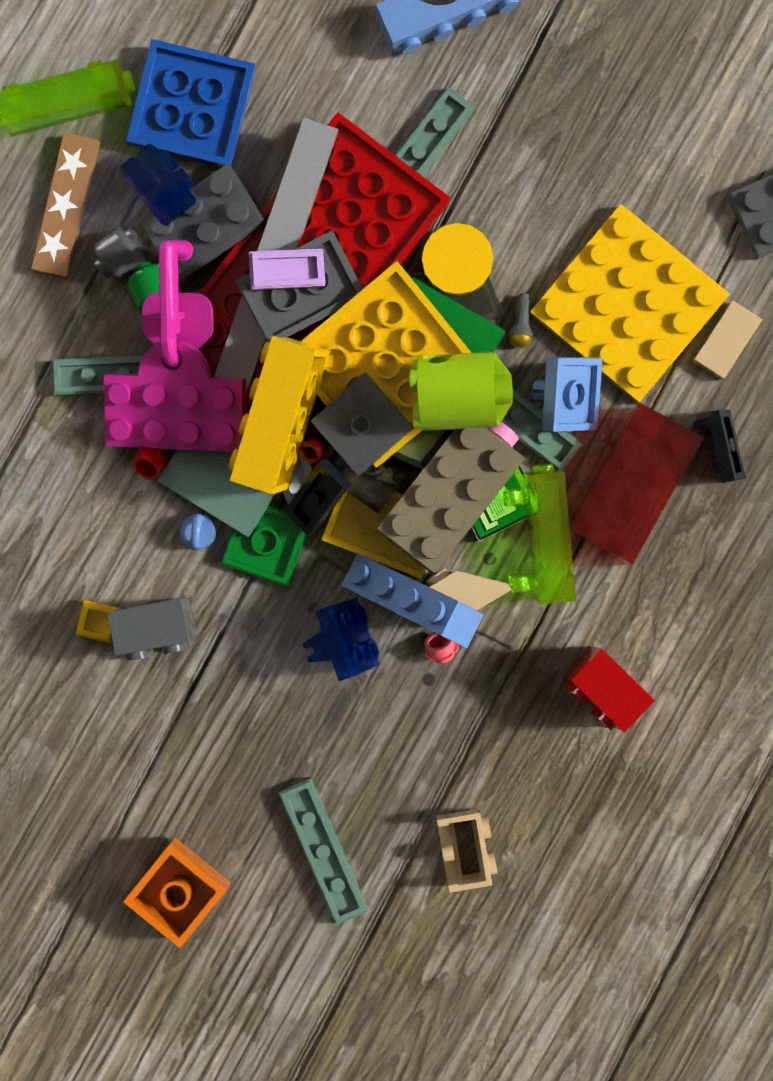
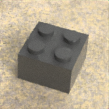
M179 598L108 612L115 656L126 654L127 661L154 656V648L162 647L163 654L190 649L189 642L198 640L190 598Z

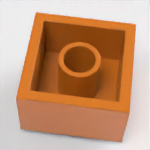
M175 837L123 903L177 947L181 948L225 894L231 882Z

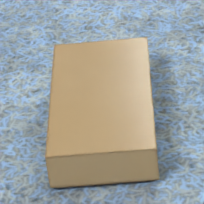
M731 301L692 362L720 380L725 379L763 319L735 301Z

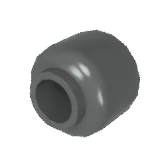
M115 227L95 244L94 252L97 260L94 261V265L107 279L113 276L124 281L133 274L134 269L141 262L147 260L145 251L148 247L132 228L129 227L125 230L121 227Z

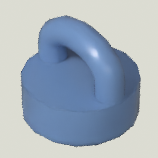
M192 514L186 517L180 527L182 541L193 549L209 547L217 535L214 522L208 516L202 514Z

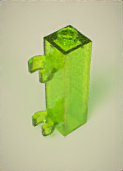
M118 59L105 63L99 60L88 63L86 68L20 86L18 83L3 86V90L0 91V120L2 127L10 137H15L133 105L130 92H134L136 89L130 70L124 71Z
M552 463L533 465V472L523 473L525 488L500 490L502 505L516 506L526 504L533 573L509 575V585L513 593L534 590L535 600L540 605L576 601L565 473L560 469H554V464Z

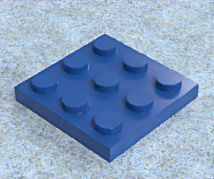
M151 39L126 138L127 144L221 168L228 163L232 167L256 71L255 63Z

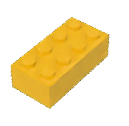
M272 336L271 341H267L264 344L260 356V363L264 364L260 378H255L250 389L249 397L253 400L250 413H246L243 416L239 427V434L243 435L239 450L235 449L229 461L228 468L232 471L230 481L268 494H275L289 489L299 457V447L302 446L301 444L306 434L330 354L329 350L292 338Z

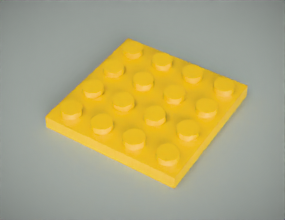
M620 204L534 306L529 315L580 357L603 358L601 375L638 404L727 299L730 293Z
M398 261L392 264L301 341L330 351L317 393L326 406L366 372L413 427V406H416L418 392L411 393L409 375L410 370H413V360H417L420 356L472 353ZM414 428L373 465L376 468L379 467L422 432L423 429Z

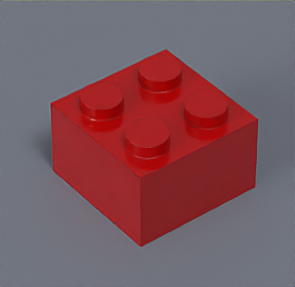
M592 646L562 676L569 683L565 689L579 703L586 705L589 702L595 708L591 715L610 731L617 728L625 733L655 702L602 648Z

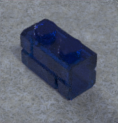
M149 143L136 153L137 157H131L120 165L119 171L162 226H167L179 217V212L184 213L196 204V197L190 190L195 184L182 167L175 171L179 165L166 149L160 153L153 144Z

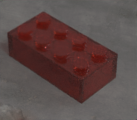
M642 403L637 404L629 414L564 531L624 565H633L701 444L703 437Z

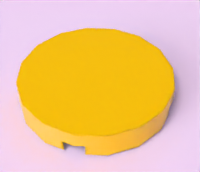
M460 223L442 226L432 233L424 245L422 266L428 278L427 280L435 289L443 294L452 296L467 295V293H471L483 286L491 273L493 263L491 245L484 234L471 225Z

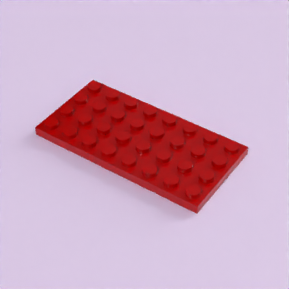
M337 111L327 125L337 128L338 134L299 247L333 230L356 277L364 289L396 261L402 266L451 202V197ZM278 190L260 212L266 222H268ZM266 224L236 243L199 292V294L209 299L213 307V334L199 349L209 363L212 377L215 375L242 297L235 281L250 273L248 253L250 251H258ZM334 313L287 338L302 341ZM260 360L253 381L256 377L260 378L264 365L260 363ZM249 389V392H248V395H247V398H246V403H247L248 405L252 406L253 400L250 399V397H249V395H250V389Z

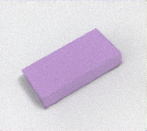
M323 249L250 251L248 253L251 290L325 286Z

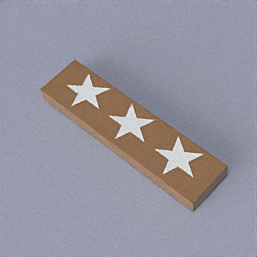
M66 132L63 133L31 269L34 272L65 279L69 278L101 144L97 139Z

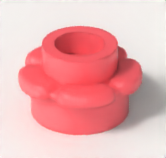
M435 632L429 635L424 643L425 651L427 652L425 653L426 659L439 664L451 661L454 653L459 649V644Z

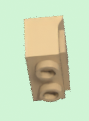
M479 809L436 815L449 893L492 886L491 875L497 874V866L494 852L487 853L485 839L491 838L488 816L481 817ZM471 820L480 871L462 874L454 823Z

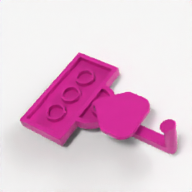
M186 240L163 241L158 249L159 292L149 295L142 307L143 332L155 346L150 348L140 361L138 374L108 373L104 375L105 445L233 452L235 449L239 450L243 436L239 434V427L243 416L246 414V378L211 377L209 363L199 349L213 334L212 304L202 294L178 292V261L190 259L193 254V247Z

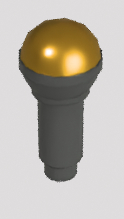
M520 293L518 296L515 324H513L508 334L510 343L517 348L527 347L533 339L532 330L529 325V294Z

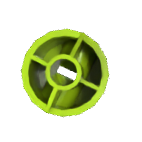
M495 352L420 356L417 360H413V370H410L409 376L411 393L418 392L416 406H413V424L415 429L422 428L423 431L498 427L513 403L512 375Z

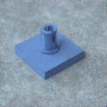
M547 357L545 380H536L532 389L544 390L542 393H532L535 402H544L543 431L598 430L603 358Z

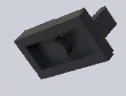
M712 411L713 415L696 420L694 428L705 426L711 429L712 434H709L706 440L698 441V446L701 448L715 446L713 448L715 456L712 458V466L716 476L720 477L721 483L746 479L731 411Z
M327 458L321 460L313 468L285 509V512L307 536H310L318 530L351 483Z

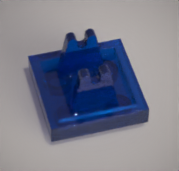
M358 597L315 611L322 632L303 643L305 649L313 648L315 651L314 654L307 657L308 662L332 661L338 681L354 677L380 665L378 659L379 649L376 642L370 636L367 627V613L359 603Z

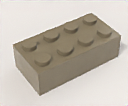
M486 427L455 429L379 525L377 532L434 575L520 466L525 457Z

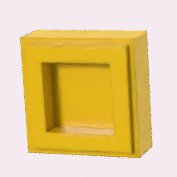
M84 600L75 635L112 643L108 612L120 610L121 608Z

